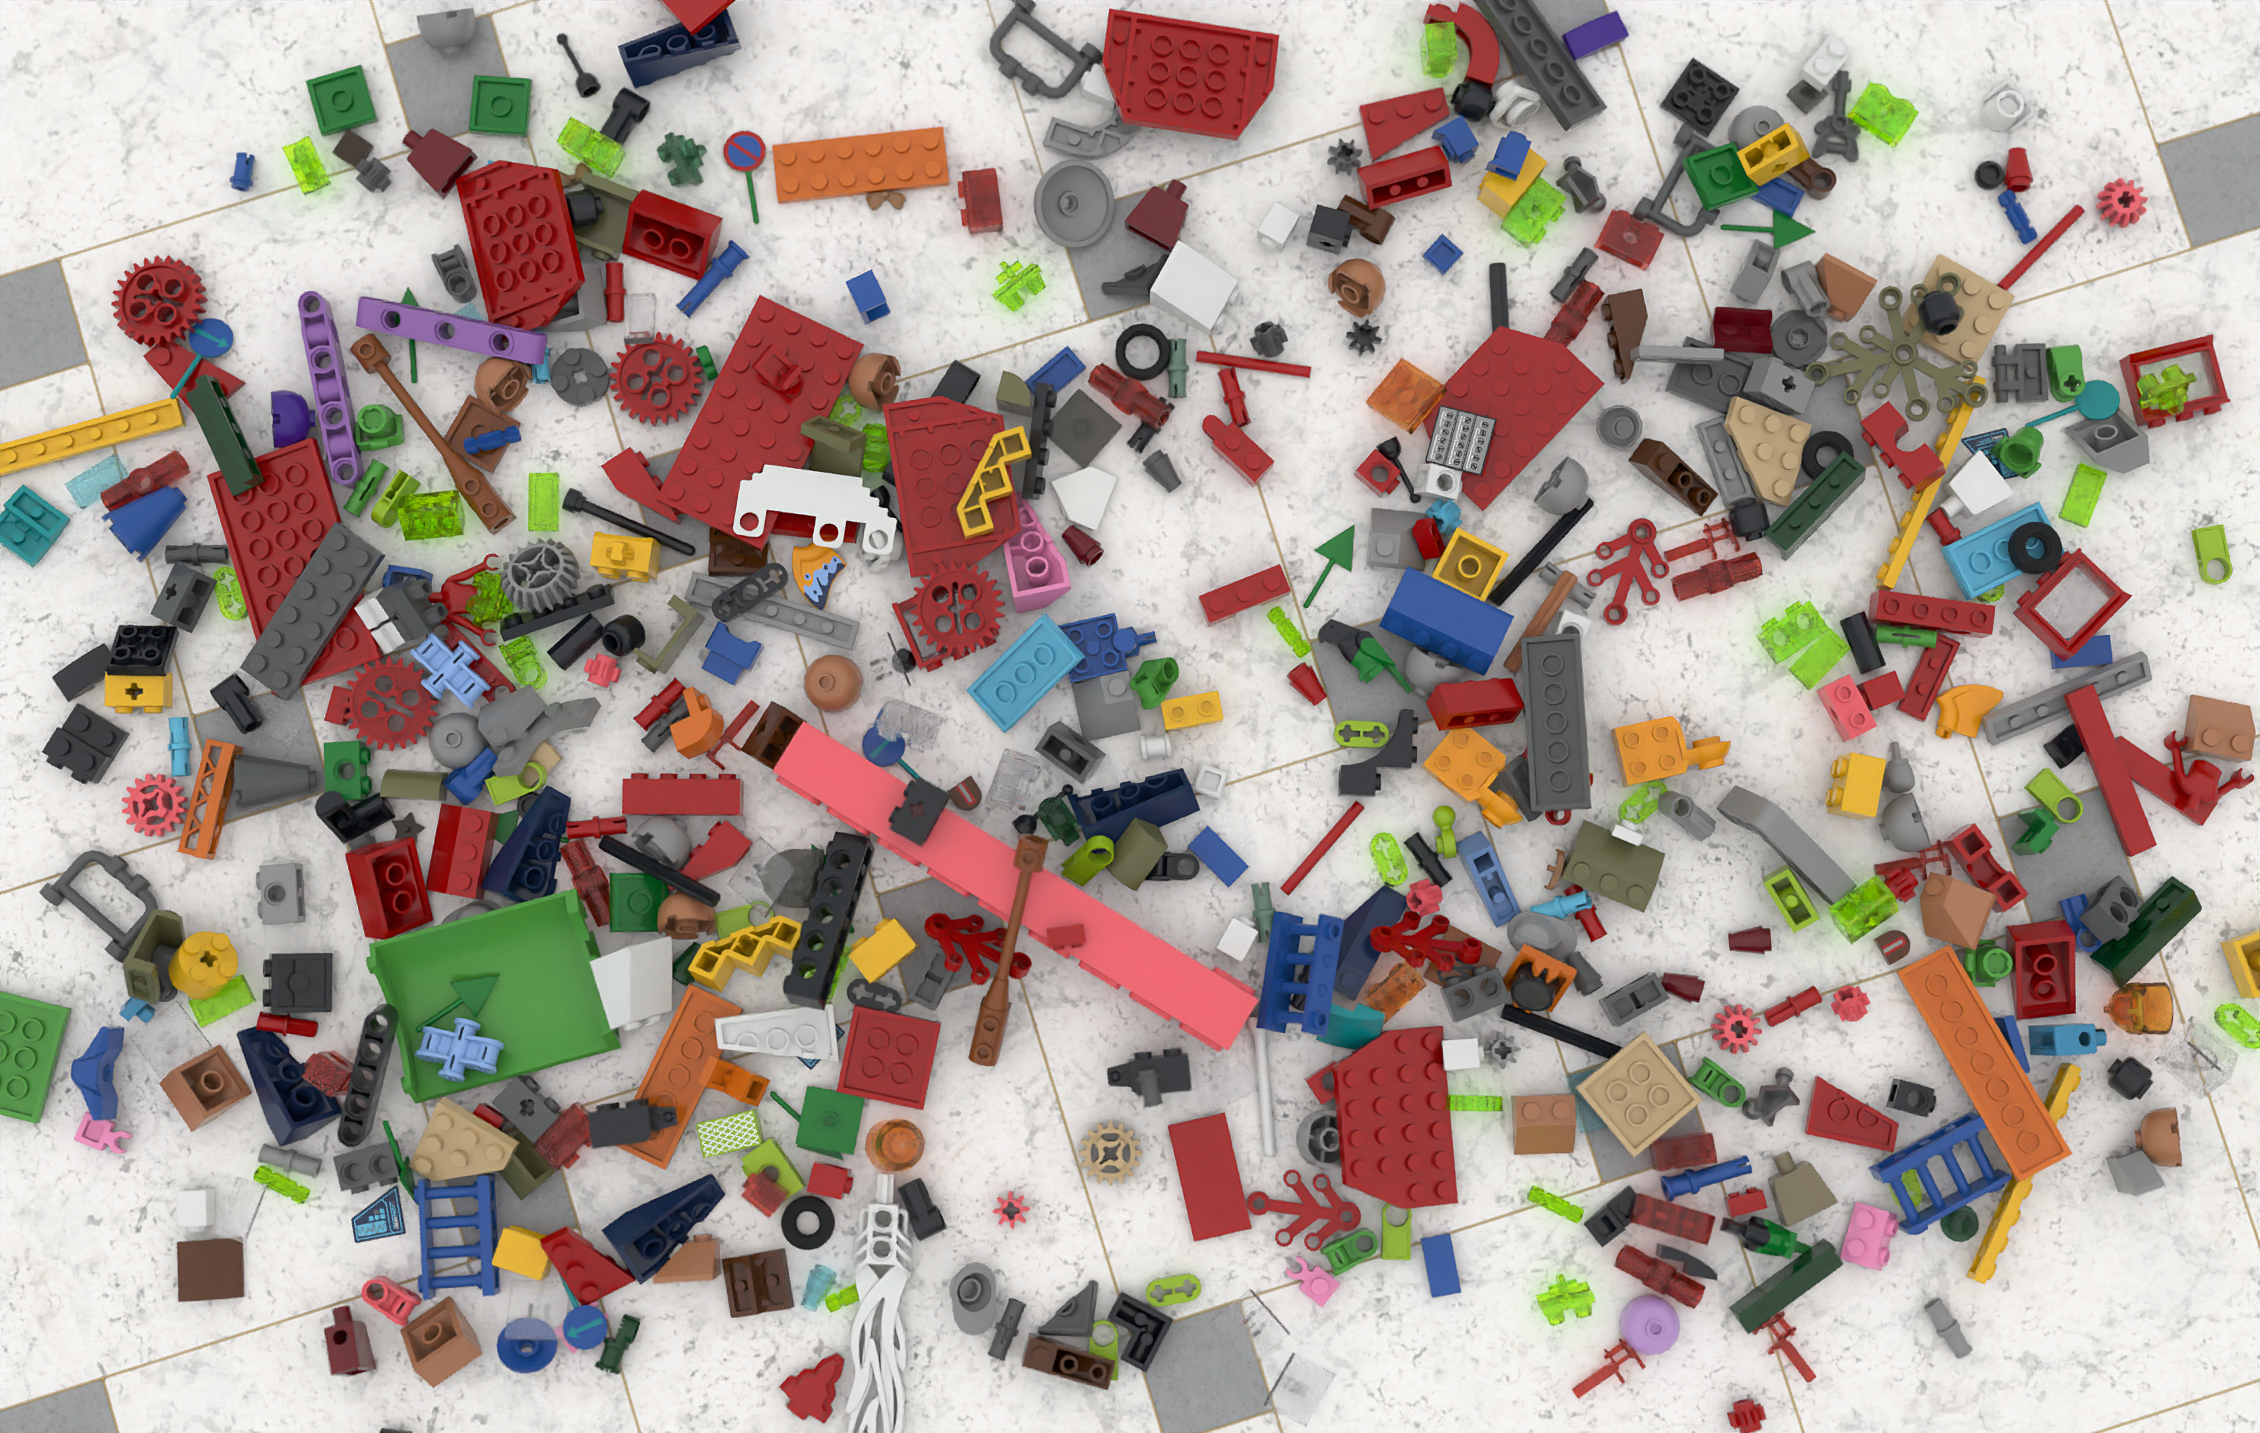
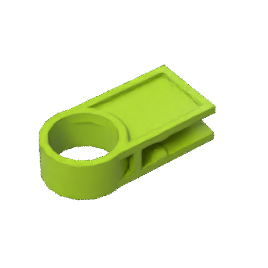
M399 469L375 504L371 513L372 521L386 529L391 527L397 521L421 483Z
M2223 524L2192 530L2191 533L2201 579L2210 585L2226 582L2232 575L2233 566L2230 560ZM2211 560L2220 561L2223 565L2224 576L2221 580H2214L2208 575L2207 565Z
M528 762L519 775L494 776L485 780L494 805L504 804L544 787L548 777L544 766L538 762ZM527 766L534 767L539 773V783L534 788L526 785L523 780V771Z
M2048 767L2046 769L2043 768L2024 787L2059 823L2076 822L2083 814V804L2080 799ZM2063 798L2073 801L2076 807L2075 815L2070 820L2063 819L2057 810L2058 803Z
M1105 836L1091 837L1061 864L1064 868L1061 875L1083 887L1114 860L1113 841ZM1097 848L1108 850L1104 854H1095L1091 851Z
M757 901L716 913V924L720 940L729 937L730 933L752 926L750 912L755 906H766L770 910L771 918L775 917L773 907L769 903Z
M1385 1203L1381 1212L1382 1260H1411V1209H1406L1408 1215L1405 1222L1394 1226L1387 1221L1385 1216L1391 1204Z
M1100 1319L1094 1322L1093 1330L1099 1324H1108L1113 1328L1115 1338L1109 1345L1102 1346L1097 1344L1093 1337H1089L1090 1352L1116 1361L1111 1381H1117L1118 1330L1116 1325L1110 1320Z

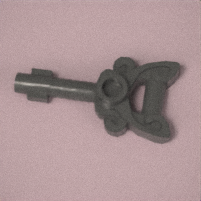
M1838 71L1837 78L1833 79L1832 91H1836L1833 115L1827 116L1824 121H1819L1814 127L1815 133L1820 135L1815 141L1811 156L1815 159L1825 153L1844 155V158L1850 163H1855L1858 160L1859 151L1855 138L1860 135L1861 128L1858 125H1852L1853 120L1845 116L1847 93H1850L1852 80H1848V71ZM1838 136L1844 139L1845 143L1829 142L1827 138Z

